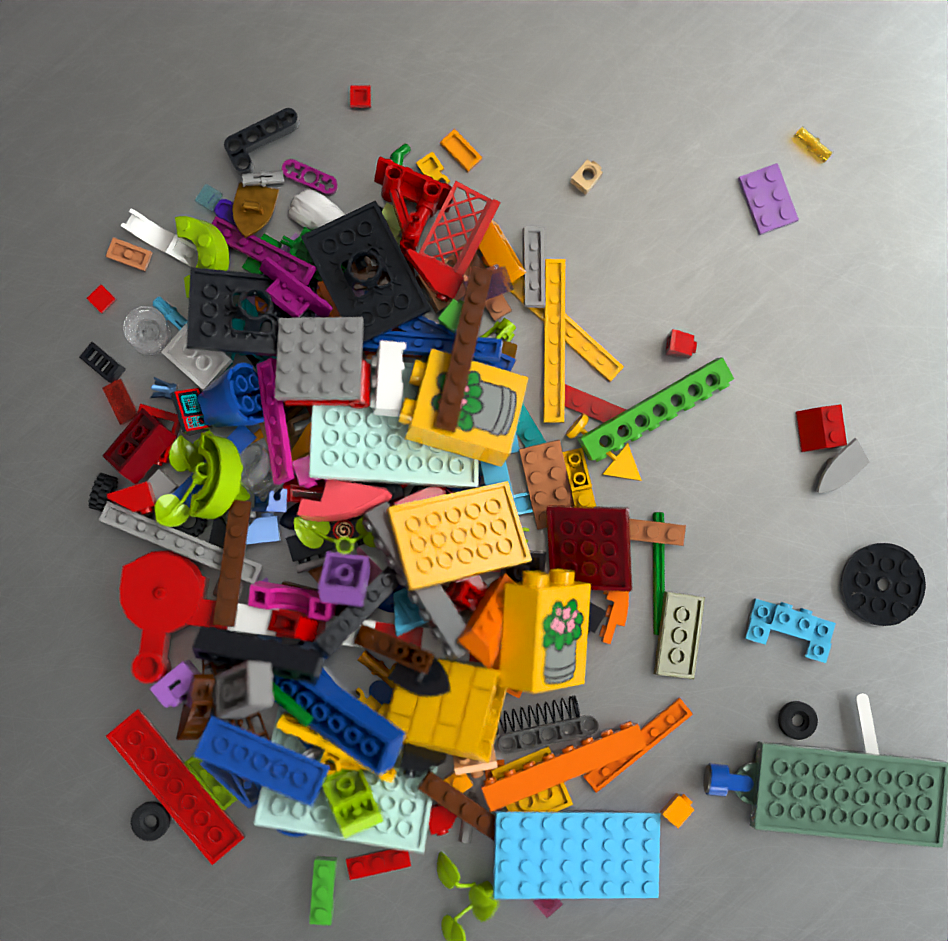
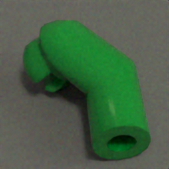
M404 143L390 155V159L394 163L403 166L404 156L411 152L410 146Z

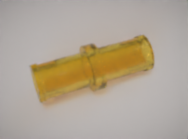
M803 126L795 133L794 137L807 147L806 150L812 151L824 163L833 154L832 151L820 142V138H815Z

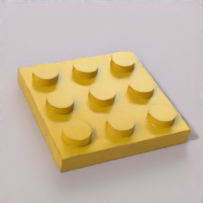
M546 746L492 769L491 772L493 777L495 776L498 779L504 776V772L510 769H515V771L523 769L522 765L530 761L540 762L543 760V756L552 752L549 746ZM563 782L509 804L506 808L508 811L558 812L572 806L573 803Z

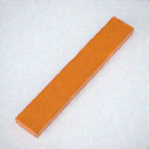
M678 698L640 729L647 748L589 771L583 777L597 793L691 717L693 713L681 698Z

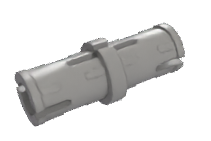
M260 170V173H242L243 187L253 185L266 187V184H284L283 171L265 172V170Z

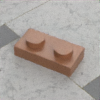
M113 237L106 257L146 272L153 253Z

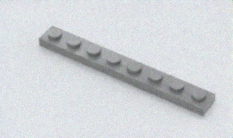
M107 501L99 518L100 522L221 571L222 548L174 528L160 525L157 521ZM244 558L242 581L250 584L255 583L263 566Z

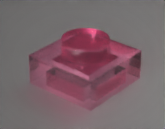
M560 899L533 900L534 904L546 918L563 905Z

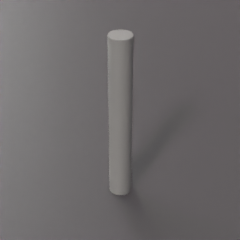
M354 547L349 554L358 555L356 548ZM325 557L295 565L297 573L324 566Z

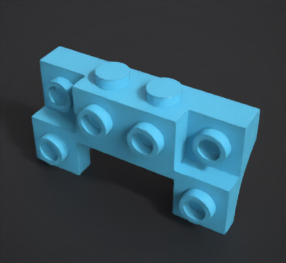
M516 431L510 454L517 453L520 449ZM480 461V464H478V474L483 476L485 483L481 484V487L508 481L512 493L506 461L502 467ZM529 492L515 495L512 493L518 515L533 512Z
M754 598L745 639L766 645L771 629L807 640L808 645L804 657L823 663L827 662L832 645L830 642L836 623L813 616V611L801 608L800 611L792 609L793 605L784 602L776 605Z

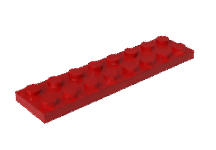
M140 709L133 712L106 735V738L211 865L215 864L246 837L186 767L183 760Z

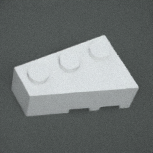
M380 341L376 355H372L371 368H375V373L371 375V388H374V395L370 397V407L373 408V415L398 417L401 412L403 393L402 370H404L405 363H402L403 352L406 350V343Z

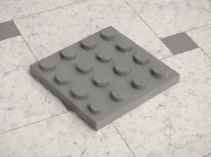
M363 317L279 318L276 400H361Z

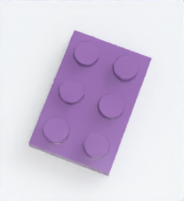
M778 163L739 176L738 180L759 235L799 220Z

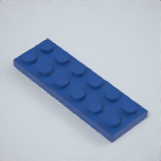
M213 716L193 755L200 760L309 807H313L330 769V766Z

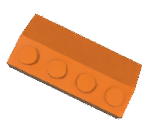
M506 573L489 585L458 638V641L488 668L492 666L501 650L505 584L515 583Z

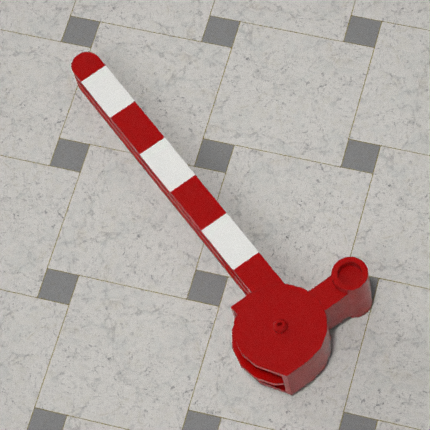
M170 550L151 551L123 566L120 582V604L126 617L138 628L143 629L139 654L133 659L131 665L134 677L140 682L156 683L171 671V662L168 657L171 633H176L190 625L200 627L211 626L223 630L292 639L299 638L267 630L273 609L267 610L238 603L235 627L213 625L216 600L207 599L210 578L203 576L196 564L180 554ZM274 609L319 621L313 641L338 617L335 616L331 620L325 621L309 618L300 611ZM365 620L362 623L407 643L411 642L419 648L434 653V657L451 659L445 656L442 651V644L433 637L430 628L416 627L396 636L395 624ZM361 625L342 645L361 647L354 644ZM470 651L456 659L482 663Z

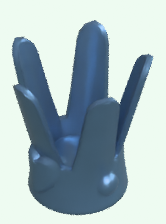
M154 377L156 381L155 385L151 386V389L159 392H154L150 398L172 399L171 392L177 391L178 384L167 383Z

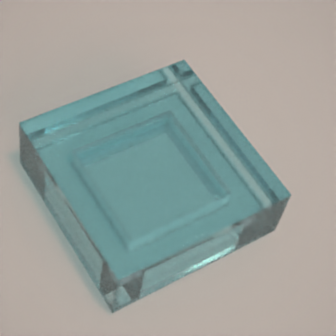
M205 184L195 201L213 211L223 194Z

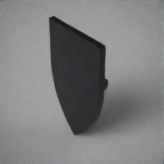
M433 657L427 674L398 662L388 677L389 680L419 696L434 697L451 692L447 672L435 657Z

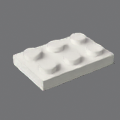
M186 323L162 350V353L204 390L221 376L233 360L224 352L186 349Z

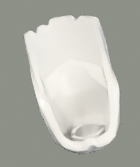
M306 188L299 195L296 194L288 211V216L293 221L311 231L345 215L343 211L324 195L310 188Z

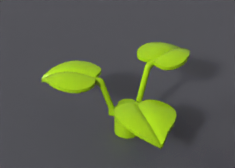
M182 435L172 445L169 453V462L173 469L178 472L186 470L190 473L193 472V482L181 500L173 494H165L156 501L154 508L156 521L160 525L167 527L179 526L188 519L190 508L183 503L196 484H205L208 475V465L203 463L204 456L199 454V449ZM240 484V492L234 500L247 501L250 498V494Z
M301 517L294 519V528L298 538L309 548L321 547L325 539L335 543L340 554H349L353 550V543L362 538L365 545L377 548L374 544L373 535L371 532L368 533L362 524L363 517L356 523V530L360 536L353 539L342 537L339 540L326 536L330 532L329 522L308 521Z
M441 851L437 859V874L442 884L448 889H452L454 886L457 888L471 887L469 890L470 905L454 918L448 914L445 915L441 922L442 933L446 941H466L464 929L457 923L458 919L472 908L474 916L479 921L485 922L493 916L499 902L491 898L493 896V886L489 881L479 884L475 882L460 884L458 869Z

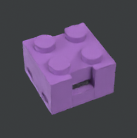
M189 659L181 662L153 685L150 690L165 708L170 706L175 708L187 699L185 695L189 693L192 674L201 673Z

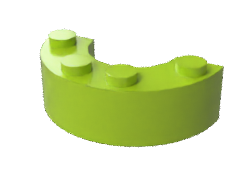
M188 216L175 217L177 236L191 240L196 245L198 251L196 268L228 271L229 250L226 240L219 229L204 220ZM190 275L184 277L186 298H189Z
M201 433L198 453L202 454L207 461L208 475L203 488L198 493L192 495L189 516L215 519L228 510L235 497L239 494L243 465L238 449L231 440Z

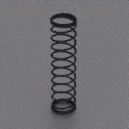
M572 695V697L569 696V710H568V707H567V705H566V702H565L564 698H561V700H560L561 712H560V709H559V707H558V704H557L556 700L553 699V701H552L553 715H552V712H551V709H550V707H549L548 702L545 701V703H544L545 717H544L543 711H542V709H541V706L537 703V704H536L537 719H536V717H535V714H534V711H533L531 705H529V706H528L529 722H528V719H527V716H526V713H525L523 707H520V719H521V724H520V721H519V718H518V716H517V713H516L515 709H512V722H513V726H512V724H511V721H510V718H509V715H508L507 711L504 710V725H505V729H504V726H503V723H502L501 718L499 719L500 724H501V727H502V729H503V732H504L505 734H506V732H507L506 716H507V719H508V721H509V724H510V727H511L512 731H513V732L515 731L514 714H515V716H516V719H517V722H518V725H519L520 729H521V730L523 729L522 711H523L525 720H526V722H527V725H528V727L530 728V727H531L530 709H531V712H532V714H533V717H534V720H535L536 725L539 726L538 707H539V709H540V712H541L542 718H543V720H544V723L547 724V710H546V705H547L548 710H549V712H550L552 721L555 723L556 718H555V707H554V703H555V705H556V707H557L559 716H560L561 720L563 721V720H564V715H563V704H562V700H563V703H564V705H565L566 711H567L568 716H569L570 719L572 718V712H571V700H572L573 707H574V711H575V715H576V717L578 718V717H580V711H579V706H578L577 698H576L575 695H574V696ZM497 727L496 735L499 734V728H498V727Z

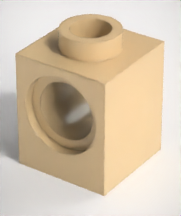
M587 159L571 177L570 183L586 195L602 177L601 166L595 161L590 162ZM590 172L593 178L586 180L582 174Z

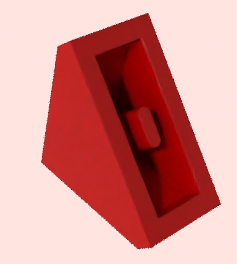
M465 580L457 582L450 601L474 613L484 593L470 581Z

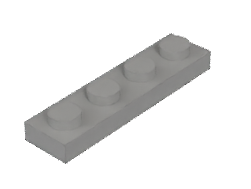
M524 226L523 268L526 271L523 275L524 307L544 308L546 306L544 227Z

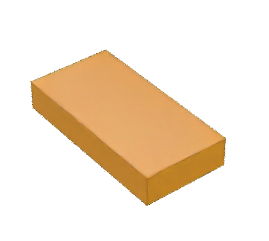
M455 128L440 141V145L467 173L483 159Z

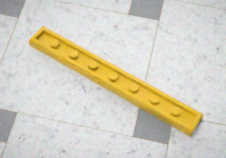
M545 259L546 306L544 307L543 423H564L565 259Z
M521 276L507 287H504L524 304L523 276ZM528 308L544 322V308ZM565 313V342L605 379L611 382L624 366Z

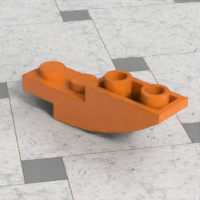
M603 591V594L606 595L605 599L613 602L612 605L608 604L605 617H608L606 625L602 624L599 636L602 637V642L611 644L616 624L625 627L629 606V592Z

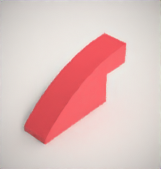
M327 479L321 502L301 499L297 515L304 520L316 522L346 520L363 515L380 504L388 502L392 494L382 488Z

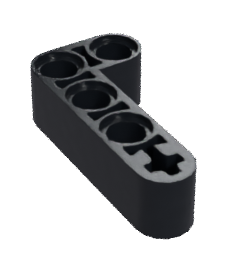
M285 108L225 139V150L238 174L242 176V173H252L254 170L253 162L248 153L298 128L300 121L294 109ZM290 117L292 122L289 123L286 118ZM278 121H281L283 127H280ZM275 125L276 129L270 133L266 131L267 127ZM251 134L258 135L257 140L253 142L248 141V137ZM233 143L240 144L237 150H230V146ZM242 161L249 162L246 168H239V164Z

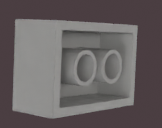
M248 661L216 676L217 718L240 720L272 707L274 697L272 693L273 674L271 663Z

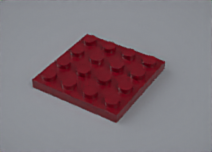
M557 505L546 507L549 570L566 569L575 571L574 581L590 583V590L625 592L632 590L629 507Z

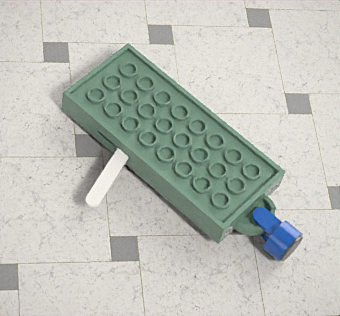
M860 693L856 696V705L865 752L758 741L756 762L741 766L735 774H730L728 765L709 763L704 773V791L707 795L724 797L727 795L728 790L735 791L737 797L751 805L750 826L758 830L943 848L948 794V762L879 754L869 698L866 694Z

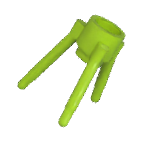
M503 318L501 322L497 321L481 337L487 338L496 330L495 334L497 336L495 339H506V341L510 342L515 336L513 332L516 326L508 319Z

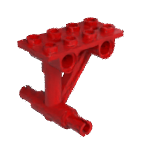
M379 157L374 182L382 185V198L393 204L402 232L399 247L406 261H409L405 256L406 251L410 248L417 252L421 233L428 219L434 217L438 209L441 210L452 187L447 183L436 181L428 175L415 172L409 167L394 163L391 159ZM404 198L417 204L416 212L408 214ZM447 208L445 212L449 213L450 208Z

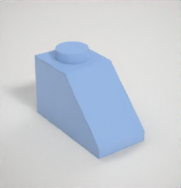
M273 512L262 513L261 518H256L248 528L246 545L282 541L279 516H274Z

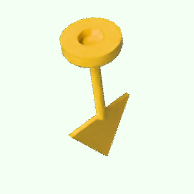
M584 413L579 416L565 435L573 439L580 432L583 435L587 433L584 427L589 421L588 416ZM628 443L617 456L611 451L606 453L613 461L604 471L603 475L642 481Z

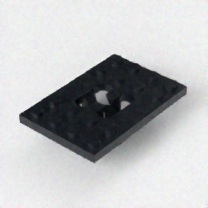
M376 200L301 236L340 316L363 317V344L431 311ZM364 256L375 259L379 267L374 277L360 280L351 272L353 262L358 271L368 267ZM348 262V268L344 273L341 266ZM382 271L388 273L391 281L383 286H379L377 281ZM356 283L360 286H366L368 292L357 297L352 288Z
M191 267L186 349L277 357L279 318L293 317L272 302V298L266 290L274 281L265 274ZM311 279L307 287L316 294V280ZM236 295L240 296L237 306L233 304V296ZM247 296L259 297L266 302L267 308L265 312L258 311V317L250 316L246 313V310L242 309L241 301L246 299ZM308 308L300 318H315V313ZM232 320H243L245 322L244 330L234 329L232 327ZM269 322L271 324V331L260 332L261 323Z

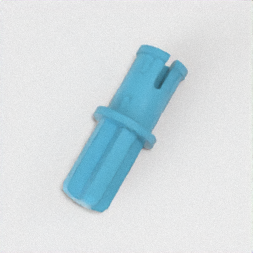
M162 297L154 299L153 307L164 316L166 321L169 320L180 331L188 320L177 312L176 307L169 305Z

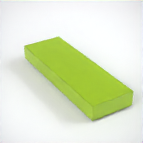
M192 755L184 764L223 811L226 810L238 799L199 764L203 760Z

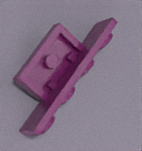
M265 257L259 270L274 281L266 290L272 298V302L293 318H300L308 308L321 318L329 316L333 307L326 300L302 284L294 275L279 266L277 262L269 257Z

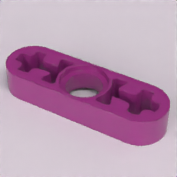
M288 159L282 165L283 174L287 179L327 196L334 195L338 190L337 180L331 175L294 159ZM294 165L295 170L301 172L300 179H298V173L291 172V174H288L289 172L286 168ZM309 172L316 175V179L312 183L304 180L305 175ZM320 176L322 177V182L329 183V181H332V186L334 187L326 190L325 185L319 183Z

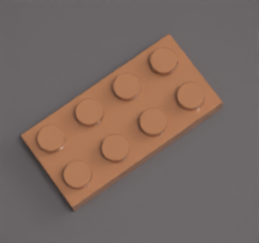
M560 440L519 449L537 530L547 528V506H574Z

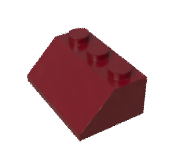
M142 408L102 456L118 473L137 485L145 477L152 465L159 460L162 453L172 444L176 436Z

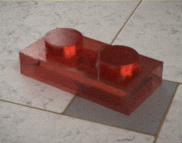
M119 379L102 387L119 424L123 425L133 420L138 411L123 380Z

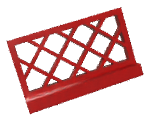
M455 181L419 254L464 276L501 202L495 199L492 200ZM456 188L465 191L467 199L456 202L454 197ZM480 199L486 202L483 210L475 212L471 201ZM468 202L472 213L461 216L457 205ZM454 206L458 217L447 221L444 212L447 208ZM473 216L475 221L474 228L465 230L462 219ZM441 217H443L444 222L439 223ZM459 220L462 232L451 235L448 223ZM445 225L449 236L437 239L436 227ZM464 234L465 246L456 249L453 237ZM450 239L453 250L442 253L439 242ZM436 243L438 255L431 257L424 253L427 245ZM462 250L460 256H458L457 251ZM451 253L455 254L457 262L454 268L445 264L443 256Z

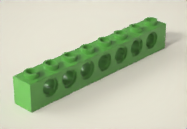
M716 358L578 437L577 440L588 460H596L598 462L607 457V452L611 450L615 452L623 448L626 441L630 439L635 441L642 437V432L645 430L652 431L660 426L659 422L664 419L669 421L678 416V411L691 409L695 406L694 402L701 399L704 401L713 395L712 392L716 389L721 391L730 386L729 382L734 380V377L724 358ZM708 375H711L713 378V382L710 386L706 383V377ZM690 385L695 387V394L693 396L688 393ZM673 395H676L678 398V403L675 406L670 401ZM655 405H658L661 410L658 416H655L653 413ZM638 415L643 418L641 426H637L635 423V418ZM620 425L625 427V434L622 437L617 433ZM603 435L608 439V443L604 447L599 442Z

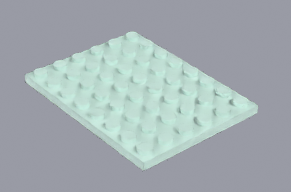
M364 359L367 363L371 364V360ZM402 362L405 363L404 370H402V405L405 397L413 400L416 399L419 387L409 384L414 363ZM371 368V375H374L375 368ZM374 388L370 389V397L374 395ZM312 405L309 478L474 489L478 488L479 460L407 440L405 436L408 425L398 422L399 416L373 415V408L370 406L367 408H353L351 406Z
M278 706L271 742L302 754L306 751V748L293 734H286L276 727L283 712H287L284 708ZM402 744L394 764L396 775L392 783L382 781L369 770H362L382 813L384 822L344 839L322 787L313 807H309L262 786L254 825L423 854L432 798L417 788L426 774L421 777L408 778L403 776L402 772H399L405 745ZM322 752L315 760L320 762L324 752ZM327 759L328 762L335 764L333 760ZM438 767L431 770V772L437 774Z

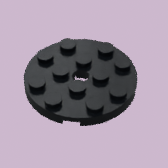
M891 543L871 544L855 552L846 563L841 578L842 595L848 608L859 619L878 626L896 625L912 616L919 609L926 589L923 569L914 555L903 547ZM882 578L888 581V588L886 590H881L877 584Z

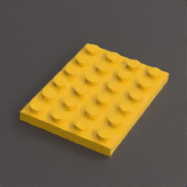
M508 481L397 505L387 509L410 591L532 561Z

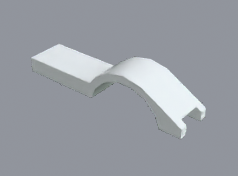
M132 208L130 209L129 213L132 215L126 224H121L122 228L187 266L196 268L198 251L195 245L156 225Z

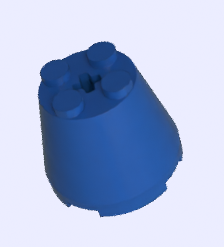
M239 363L230 367L197 397L204 415V422L208 426L213 425L218 428L257 425L264 422L258 374L253 370V365Z

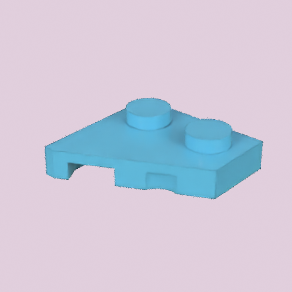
M406 588L394 593L396 636L426 623L422 620L419 614L420 609L416 603L413 604L408 597L409 592Z

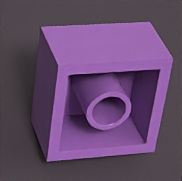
M327 552L318 586L320 601L363 606L371 572L369 557Z

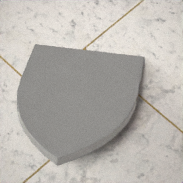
M856 438L847 444L834 458L827 460V467L821 475L816 491L818 493H825L842 487L870 463Z

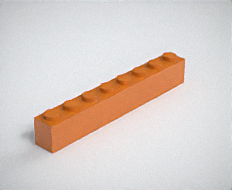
M631 721L619 725L620 729L612 731V729L601 732V737L593 739V737L586 738L581 741L582 744L579 746H566L561 749L562 753L554 755V753L547 754L542 757L543 760L540 762L530 761L522 765L523 769L518 771L510 769L504 772V776L496 779L494 776L484 780V785H481L490 811H495L647 748L639 725Z

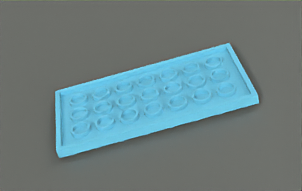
M495 811L493 898H659L661 813Z

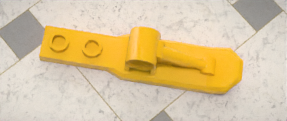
M283 712L276 727L286 734H293L306 743H312L324 749L325 752L320 763L330 766L328 775L341 771V769L369 770L312 728L303 726L291 714ZM327 759L333 760L335 764L328 762ZM392 767L378 777L382 781L392 783L396 770Z

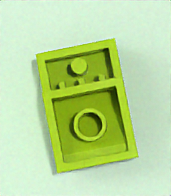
M341 769V771H337L332 775L327 774L322 788L344 839L384 822L382 813L362 770Z

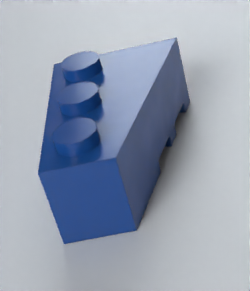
M205 761L199 763L248 809L259 803L261 785L245 781L239 776Z

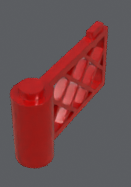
M362 359L361 400H285V405L367 408L370 406L371 364Z

